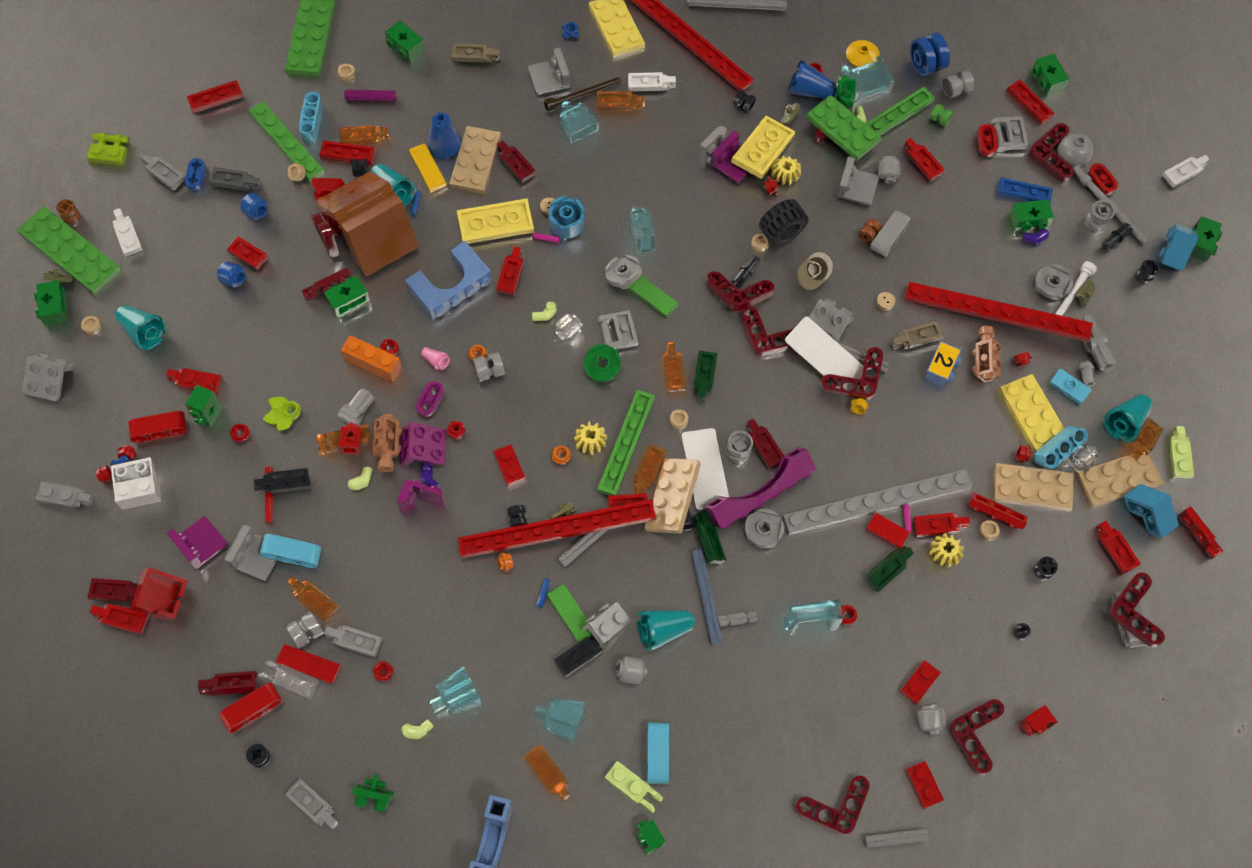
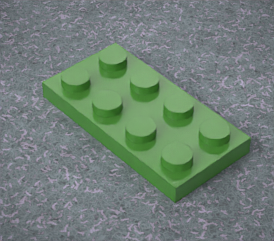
M831 95L807 113L806 119L851 157L855 158L856 161L876 146L882 138Z

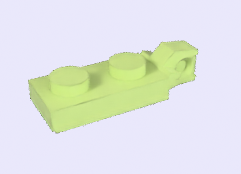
M1176 426L1173 430V436L1170 437L1169 452L1172 477L1192 479L1194 477L1191 443L1189 437H1185L1184 426Z

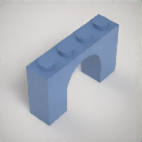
M466 241L450 250L452 261L464 274L462 281L457 286L450 289L437 288L431 284L420 270L405 279L407 290L432 320L442 316L446 310L457 306L461 300L472 296L476 290L487 286L492 281L491 270Z
M493 795L489 796L484 813L485 827L480 848L475 861L470 862L469 868H497L513 812L511 800Z

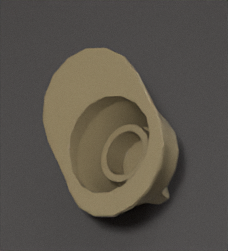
M816 252L809 256L798 268L797 278L800 285L807 290L818 288L832 274L833 262L831 258L822 252Z

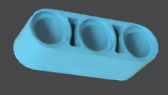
M315 91L308 92L305 95L299 122L301 138L308 144L317 140L323 112L321 97Z
M1076 426L1065 427L1036 451L1034 455L1035 463L1043 467L1055 468L1087 441V431Z
M265 534L260 555L268 559L303 567L317 568L322 547L278 535Z
M648 722L647 783L669 784V723Z

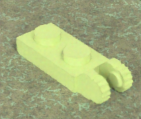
M618 761L604 778L649 812L653 813L655 808L651 803L643 799L646 793L656 801L661 802L663 800V797L652 789L649 784Z

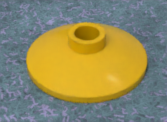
M857 40L848 46L846 57L853 66L867 69L877 64L880 52L872 42Z

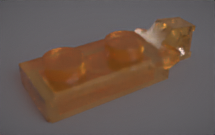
M621 91L597 92V110H635L645 108V96H636L632 92Z
M377 125L340 127V143L367 145L376 144L380 139H389L388 127H379Z
M669 342L666 346L667 353H663L667 393L685 392L686 382L682 354L676 352L674 342Z
M1148 417L1139 435L1133 440L1132 445L1135 449L1131 456L1136 460L1144 454L1147 456L1154 449L1163 431L1162 427Z
M649 444L634 476L633 483L637 484L634 494H642L645 488L650 489L666 457L667 450Z
M294 576L288 581L289 586L294 589L292 594L325 623L339 608L334 601L311 582L304 580L301 583Z
M541 744L524 756V759L548 792L552 795L557 793L563 802L570 797L569 792L565 788L568 784L565 780L566 777Z

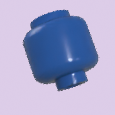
M250 193L242 199L240 208L249 218L259 220L266 215L268 205L263 198L257 194Z
M224 262L217 270V278L223 285L238 287L245 281L246 274L244 268L239 264Z

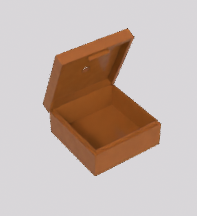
M371 171L315 201L321 211L335 221H338L356 266L365 277L419 247L403 202L393 192L394 190L390 182Z

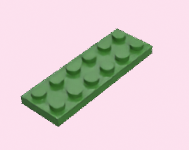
M300 0L285 65L286 74L320 77L336 0Z
M45 206L17 229L20 235L93 294H96L121 271V268Z

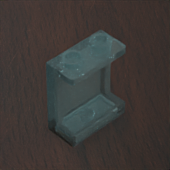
M877 56L874 63L851 69L849 64L842 66L840 76H849L850 79L855 78L856 80L854 103L891 92L894 77L889 73L887 64L882 60L881 56Z
M840 600L791 605L789 611L786 612V618H784L785 630L789 631V635H794L798 623L827 620L829 631L837 630L843 620Z

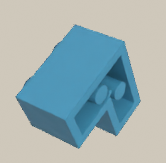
M1174 223L1173 228L1169 227L1166 233L1168 244L1162 248L1159 257H1161L1162 264L1183 271L1199 237L1195 230Z
M1139 484L1124 496L1128 511L1143 517L1148 533L1163 538L1179 526L1172 498L1169 494Z

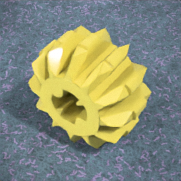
M782 155L781 159L776 158L771 168L772 178H776V183L781 182L782 186L785 183L789 186L792 182L796 183L799 176H801V164L797 163V158L792 160L791 156L785 158Z
M589 421L588 426L581 424V429H576L574 441L577 442L576 447L578 449L582 448L583 453L589 450L592 455L593 450L600 452V447H605L607 435L604 434L605 429L603 427L599 428L598 423L591 426Z
M946 533L942 537L937 536L934 539L935 542L930 544L932 548L930 555L935 556L933 562L939 560L940 566H943L944 563L948 568L952 566V563L957 565L959 559H962L964 556L962 553L964 546L959 545L961 539L955 541L954 534L950 538H948Z

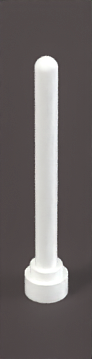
M1088 261L1083 263L1080 268L1081 275L1055 313L1056 315L1063 316L1086 279L1092 277L1096 272L1097 267L1095 264Z

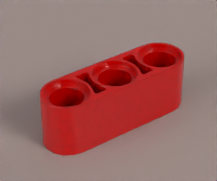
M182 411L135 418L128 422L129 437L133 443H143L179 436L187 432L185 413Z
M270 682L223 709L219 713V717L228 733H233L274 709L283 700L274 684Z

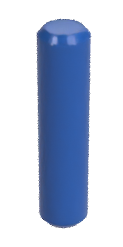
M415 191L410 211L412 216H415L417 213L421 195L420 191Z
M545 578L536 604L538 608H543L551 582L550 579Z

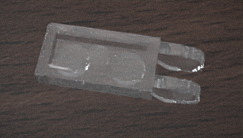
M267 660L265 665L270 669L276 670L277 673L274 677L266 672H261L259 675L261 678L272 682L275 686L311 700L319 680L283 664L279 665Z

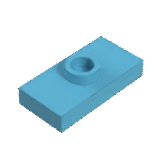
M1061 368L1049 382V385L1079 405L1082 404L1092 390Z

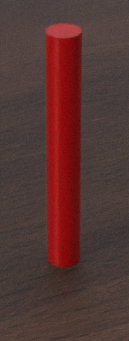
M265 467V475L268 472H273V467ZM265 493V524H272L273 493Z

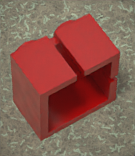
M150 567L146 568L141 573L130 610L145 615L152 613V617L168 622L174 620L181 603L178 599L183 597L188 580Z

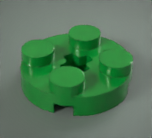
M598 344L591 347L583 362L587 375L596 382H608L614 379L620 373L622 364L618 351L606 344ZM603 358L604 361H608L605 368H602V366L598 367L599 359Z

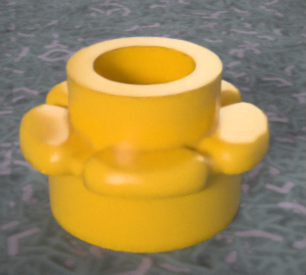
M861 398L853 399L850 402L851 411L857 415L864 414L866 409L869 408L866 400Z

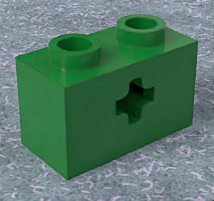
M399 20L385 31L387 45L390 48H394L402 58H406L411 62L425 51L423 38Z
M1051 54L1035 60L1031 70L1046 96L1064 91L1070 79L1056 55Z
M1049 199L1014 203L1010 211L1014 231L1047 228L1054 219Z
M1202 216L1199 218L1193 228L1199 238L1192 250L1191 256L1207 261L1211 255H1215L1218 249L1216 242L1220 240L1222 231H1220L1222 223Z
M358 276L348 278L343 283L330 287L324 292L326 300L337 318L370 301L368 292Z
M60 281L36 284V292H34V298L37 302V308H35L36 317L44 325L67 321L65 289Z
M198 385L195 386L185 403L189 414L194 418V422L201 426L208 425L212 427L223 408L213 391Z

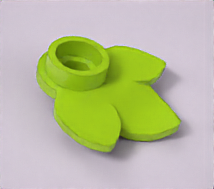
M272 397L268 399L272 410L264 416L263 420L270 425L277 424L278 431L288 429L292 425L293 420L300 416L301 408L298 403L288 402L285 397Z

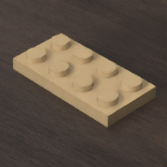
M471 126L466 127L450 179V188L481 194L485 193L498 148L497 143L501 139V132Z
M1147 449L1076 473L1077 479L1092 508L1123 499L1127 493L1139 484L1152 488L1164 484Z
M664 459L652 500L656 520L646 522L644 527L646 531L682 534L701 466L699 460Z
M996 463L994 468L993 501L1071 511L1073 509V473Z

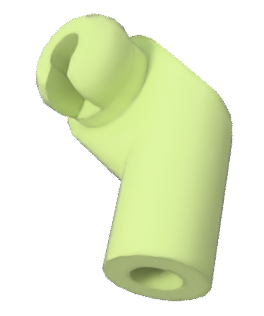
M856 107V116L865 123L866 116L863 107Z
M548 302L543 312H532V321L550 320L557 311L556 304Z
M363 467L361 476L348 481L349 489L357 491L367 487L373 469Z
M427 719L420 726L405 724L402 726L401 731L406 738L419 740L434 726Z

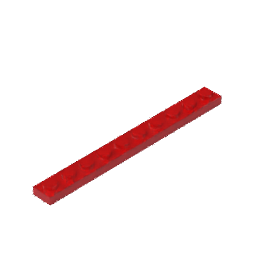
M630 0L738 91L740 89L745 91L754 83V79L659 0Z
M910 281L905 296V301L1086 342L1090 340L1093 323Z
M650 499L458 537L461 558H467L656 520L653 501Z

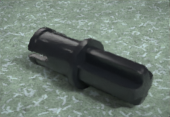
M1124 223L1119 229L1113 230L1111 235L1102 242V247L1110 250L1117 243H1121L1124 237L1133 231L1132 227L1127 230L1131 225Z
M752 255L747 263L740 267L739 273L731 281L733 284L736 282L734 286L741 288L748 277H752V272L760 264L759 257Z

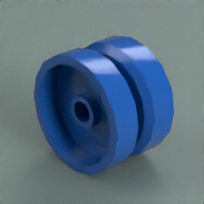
M935 32L927 35L925 38L921 37L911 42L910 56L912 64L919 75L926 76L934 73V71L938 72L948 68L950 63L949 49L944 37L940 33Z

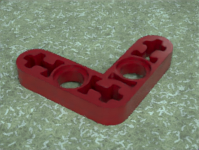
M1064 123L1056 124L1032 145L1029 155L1061 182H1068L1074 174L1073 168L1052 151L1069 134V127ZM1045 139H1051L1054 144H1047ZM1047 160L1055 161L1056 165H1050Z
M319 212L311 215L313 224L330 258L339 256L334 235L328 222L323 221Z
M712 271L707 275L706 285L733 311H742L770 298L774 292V284L768 280H762L739 291L720 272ZM722 290H729L730 293L722 292ZM747 294H754L756 297H749Z
M750 306L742 311L741 319L756 355L766 356L792 349L785 342V338L793 329L767 335L757 308ZM749 312H750L751 315H753V318H752L753 322H752V323H751V318H750V316L747 315V313H749ZM757 327L761 330V333L753 334L751 329ZM782 339L784 344L778 346L774 343V340ZM759 344H762V346H765V349L762 350L761 347H758Z
M872 347L867 351L861 379L827 374L822 378V389L827 393L864 400L873 399L876 394L883 361L882 350L878 347ZM873 353L877 354L875 365L871 364ZM874 370L876 376L870 378L866 375V371ZM829 380H832L833 383L831 387L827 386ZM846 383H851L854 389L846 391L843 386ZM857 385H860L859 393L856 392ZM866 387L870 388L869 394H865Z
M1140 572L1130 580L1110 607L1109 615L1115 622L1147 646L1155 648L1164 642V632L1134 610L1152 584L1151 577L1146 573ZM1139 580H1144L1143 585L1136 589L1135 587L1138 585ZM1127 592L1134 594L1135 602H1130L1126 599ZM1119 608L1123 610L1120 616L1117 614ZM1131 615L1132 617L1129 618L1126 622L1125 619L1127 618V616ZM1132 620L1140 621L1142 628L1140 630L1135 629L1132 626ZM1146 628H1148L1149 630L1146 631L1147 633L1143 634L1142 632L1145 631ZM1153 634L1157 635V640L1155 641L1151 639Z
M997 699L989 700L956 718L949 726L952 737L972 770L978 775L989 773L992 770L993 763L974 731L1003 715L1004 705ZM992 706L998 707L996 712L986 715L985 712L991 709ZM972 714H979L982 717V723H974L972 721ZM966 722L968 723V726L962 732L955 730L957 724L961 726ZM967 741L975 743V752H970L966 749L965 744ZM980 752L981 755L973 760L972 756H975ZM980 762H985L987 764L985 766V770L984 768L978 767V764Z
M864 776L854 777L849 783L839 811L809 797H801L795 804V811L800 817L837 834L848 835L855 828L869 791V781ZM861 781L865 789H861L857 796L850 795V792L854 794L857 789L854 783ZM848 800L856 801L858 805L856 811L848 810L846 806ZM807 802L809 808L813 810L815 806L819 808L815 812V816L812 817V811L802 812V807L799 805ZM826 810L829 812L830 820L828 822L820 820V811ZM842 812L854 816V819L852 817L848 819L847 825L850 828L842 830V825L839 824V822H843L846 818V815L842 814Z

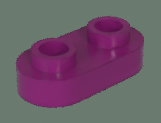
M432 381L425 386L416 403V410L420 416L430 417L435 413L444 396V388L441 383ZM434 391L438 392L436 395L432 394ZM424 407H429L427 411L423 410Z

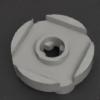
M624 255L625 258L619 259V257H616L606 265L605 276L610 285L620 287L621 289H628L642 275V269L637 258L631 255Z
M1052 264L1049 267H1042L1035 277V290L1048 299L1059 301L1070 292L1073 286V279L1070 278V273L1067 269L1060 265ZM1055 279L1058 285H1054L1050 281Z
M756 510L746 519L744 526L746 539L749 543L759 548L775 547L783 536L784 523L778 517V514L772 510ZM763 524L767 525V529L770 530L763 533L759 529V527H762Z

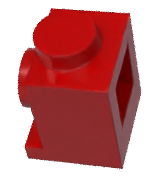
M348 423L346 426H341L340 441L338 443L341 454H361L363 432L357 424Z
M1044 705L1020 723L1025 734L1031 736L1034 733L1042 734L1058 723V721L1047 706Z

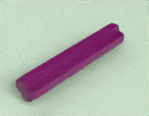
M345 90L344 97L345 100L395 101L396 92L394 90Z

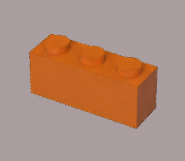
M350 335L341 348L345 361L392 383L402 369L399 357Z

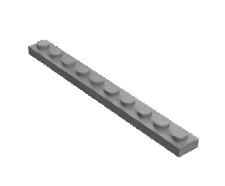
M964 469L785 514L782 518L788 535L875 514L876 512L879 513L902 507L904 504L910 505L969 490L973 485L967 470Z

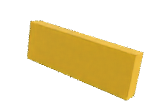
M423 143L409 149V153L430 193L447 187L426 144Z

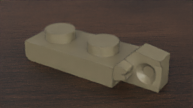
M454 43L452 61L481 63L500 61V49H492L487 47V44Z
M937 321L904 329L901 333H898V337L892 338L890 344L892 349L901 347L910 349L942 340L944 336Z

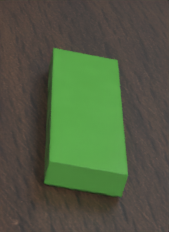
M642 275L628 288L629 291L665 318L678 307V302Z
M564 584L547 594L548 599L578 643L586 637L593 636L589 629L586 631L582 630V627L587 624L585 622L587 617Z

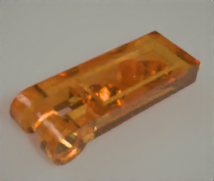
M369 424L358 426L361 427L363 432L362 446L372 445ZM341 430L316 436L320 456H327L330 453L340 451L338 443ZM332 440V444L327 445V442Z

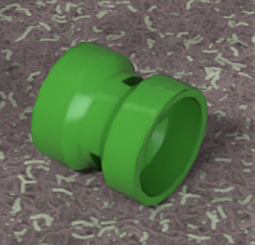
M937 104L929 119L938 121L941 126L946 127L954 112L949 109L946 110L942 105Z

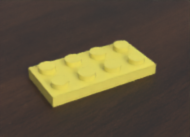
M595 0L589 2V8L613 58L645 48V42L624 0Z
M765 116L732 157L731 162L762 179L776 158L780 156L794 138L796 132Z
M528 199L457 210L462 241H466L467 244L534 233Z
M1033 374L999 387V393L1034 454L1064 429Z

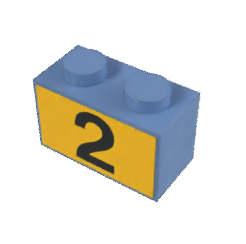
M940 341L923 379L943 388L947 382L951 383L955 375L952 370L954 367H958L962 359L959 357L961 349Z

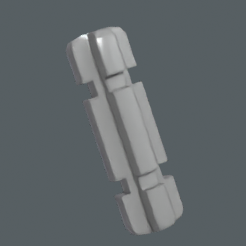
M755 610L748 611V613L739 612L729 614L728 616L726 614L718 616L719 627H726L728 624L732 626L746 624L747 621L749 623L757 621Z

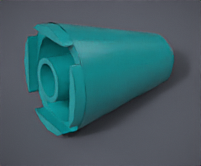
M377 164L372 168V173L390 182L394 190L393 192L403 202L404 207L412 201L414 197L412 194L413 191H416V187L409 178L384 164Z
M122 305L116 310L115 319L138 348L150 350L161 343L163 340L161 336L163 333L166 334L167 324L163 318L128 305Z
M1140 394L1110 409L1104 415L1105 429L1115 439L1120 438L1124 440L1123 442H1132L1138 437L1153 407L1152 400L1148 396Z
M688 610L640 611L637 614V617L640 616V621L637 622L638 634L642 644L646 643L649 647L645 648L649 652L691 631L693 625H695L694 615L690 614Z

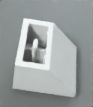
M151 457L111 466L115 502L122 510L162 501L160 485Z

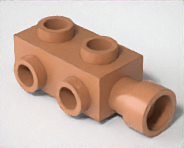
M991 326L979 328V338H981V341L975 343L976 348L972 351L973 357L976 359L973 373L984 382H990L995 378L1001 377L1000 343L993 339L994 328Z
M384 414L375 419L373 426V455L380 457L378 470L381 472L393 471L394 462L392 458L398 456L401 451V445L398 444L402 433V427L399 426L400 420L394 419L393 414Z

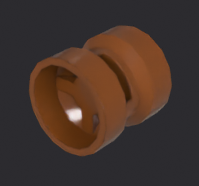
M64 199L58 202L56 210L66 224H74L80 219V213L73 201Z
M868 219L864 227L858 232V237L864 243L872 244L876 235L882 229V225L875 219Z

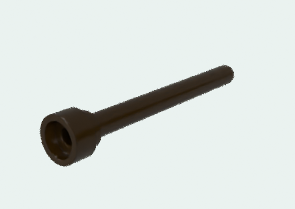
M616 77L558 99L547 98L544 100V106L548 113L556 111L559 105L620 84L621 78Z

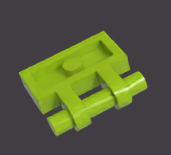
M104 132L99 134L93 133L92 139L98 141V144H90L86 157L88 162L124 165L128 150L122 144H129V137L122 134L107 135ZM107 142H114V145H106V144H107Z

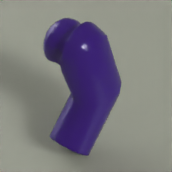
M1042 228L1036 234L1025 232L1022 241L1039 245L1048 239L1049 231Z
M424 463L420 469L421 482L428 487L436 486L439 488L440 484L433 479V466L430 463Z

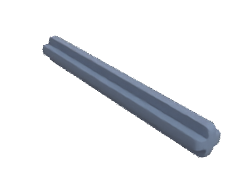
M698 549L694 550L692 555L711 644L719 645L722 643V637L703 550Z

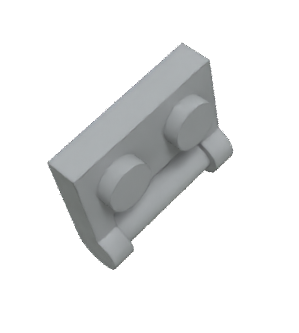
M1022 116L998 117L991 120V125L996 129L997 152L1001 153L1006 150L1028 148L1029 143ZM1001 126H1005L1008 142L1003 140Z
M717 127L700 144L698 165L702 168L711 163L712 152L723 142L727 131L725 127Z
M630 310L601 315L597 318L598 324L601 325L606 345L616 350L638 346ZM609 322L614 324L618 341L612 342L608 326Z

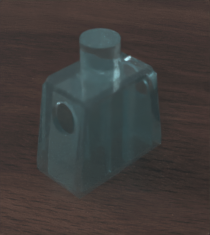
M570 101L562 103L561 108L563 111L560 112V123L570 144L599 130L598 118L583 103L579 102L573 106Z
M639 207L633 208L630 213V230L637 253L654 250L655 226L648 209L641 210ZM641 231L645 232V235L643 237Z
M464 666L438 684L436 687L440 696L429 701L434 712L446 707L450 716L482 706V701Z
M552 698L549 707L537 704L534 716L545 719L543 723L545 731L573 745L586 703Z

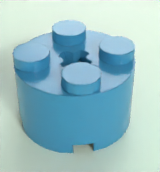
M568 196L559 197L551 203L548 215L549 227L552 233L561 240L578 236L584 230L585 225L583 204L578 199H571Z

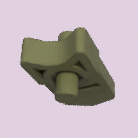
M798 102L794 105L788 104L785 107V114L780 121L781 124L786 126L792 122L793 118L797 117L801 107Z
M56 268L48 273H43V280H59L60 282L68 283L72 282L73 278L72 276L59 274Z
M1087 280L1075 295L1080 300V306H1086L1090 297L1093 296L1095 288L1091 280Z
M572 502L565 506L563 503L558 506L560 511L553 514L549 519L573 514L575 512L574 504Z

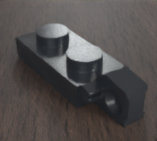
M308 468L268 472L267 475H263L262 479H254L253 483L254 491L265 490V493L304 490L311 487Z
M593 636L586 637L555 658L554 661L564 676L568 677L603 652L602 647L609 643V641L600 645Z

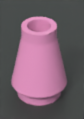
M425 347L421 352V357L425 358L437 370H444L449 364L450 358L444 352Z

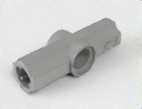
M1088 315L1080 319L1093 323L1090 340L1083 343L1085 350L1088 353H1092L1099 369L1105 371L1115 366L1116 361L1108 348L1109 340L1105 333L1100 332L1093 316Z

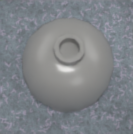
M1072 133L1062 139L1057 147L1056 154L1072 168L1077 165L1081 169L1091 160L1094 148L1087 136L1080 133Z

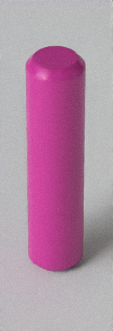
M533 233V239L559 243L560 238L556 236Z
M904 504L905 529L911 533L910 505Z

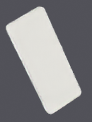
M804 317L785 338V342L823 376L834 374L856 379L861 378L864 366L809 317ZM846 383L843 386L846 391H850L853 387L851 383Z
M713 428L682 433L686 459H695L701 462L693 491L697 511L706 510L704 506L719 496L729 497L716 431Z

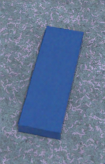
M1001 177L997 195L1027 202L1049 199L1051 204L1053 188Z

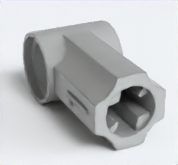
M360 389L349 404L343 405L338 413V418L347 424L354 423L359 425L363 419L364 412L373 402L374 396L367 390Z

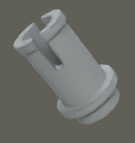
M1089 361L1082 362L1079 371L1082 373L1083 384L1093 386L1096 384L1093 374L1094 365Z

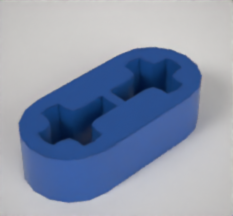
M192 159L188 164L185 183L187 188L193 192L199 191L203 187L206 166L202 159Z

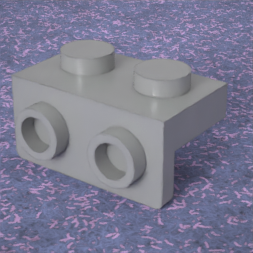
M618 602L612 605L607 603L599 609L601 613L597 616L595 614L591 615L585 620L587 624L582 627L583 631L589 629L600 645L607 642L631 622V619Z

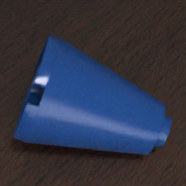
M800 60L797 65L799 70L793 73L788 93L826 99L830 95L835 97L837 92L836 83L805 61Z
M437 113L432 118L427 147L432 156L446 160L453 155H458L462 139L450 117L445 113Z

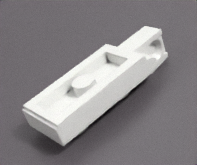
M662 72L629 73L628 88L629 91H663L676 88V77L663 75Z
M1207 155L1198 159L1190 157L1166 170L1162 176L1172 188H1175L1200 174L1210 159Z
M120 208L113 210L117 219L113 221V227L125 257L143 251L129 216L124 217Z

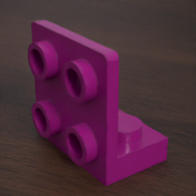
M734 130L712 152L710 165L734 182L739 183L749 172L731 162L732 157L741 147L738 142L740 134Z
M410 422L402 428L399 465L408 466L414 460L443 466L445 464L446 430Z
M406 479L397 498L400 512L405 516H409L410 512L414 511L417 500L443 509L446 507L444 494L440 488L425 486L418 480L410 481Z
M203 516L179 534L174 529L167 533L195 569H198L228 546L226 540L206 516Z

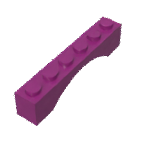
M797 447L782 457L775 474L758 490L740 497L719 496L706 504L704 508L715 527L726 529L735 520L746 517L749 511L762 507L768 499L779 496L780 492L784 489L795 486V482L809 477L811 472L816 470V467L808 450Z

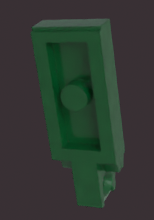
M699 350L694 379V390L698 391L697 401L704 402L706 392L711 393L717 353Z
M700 511L694 515V518L696 519L695 525L705 551V556L708 563L722 564L726 561V557L716 527L711 525L707 511Z
M903 546L901 549H895L865 575L874 591L878 592L906 568V560L914 554L911 547Z

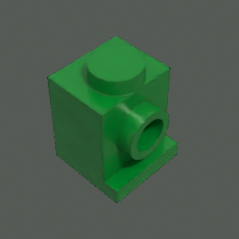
M645 819L636 825L639 833L636 835L642 847L645 845L647 847L645 849L646 856L666 844L653 819L649 822Z

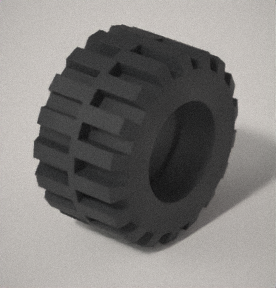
M788 199L770 208L761 218L759 228L771 245L777 246L797 237L808 224L809 218L795 199Z

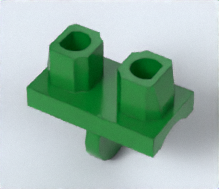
M840 76L838 78L836 100L845 107H853L856 87L855 78L850 79L849 76Z
M375 774L373 779L366 778L364 782L366 785L357 784L356 787H353L352 794H355V806L367 807L369 798L376 799L374 809L381 812L387 810L389 802L394 798L395 794L394 791L385 790L387 782L380 781V774Z

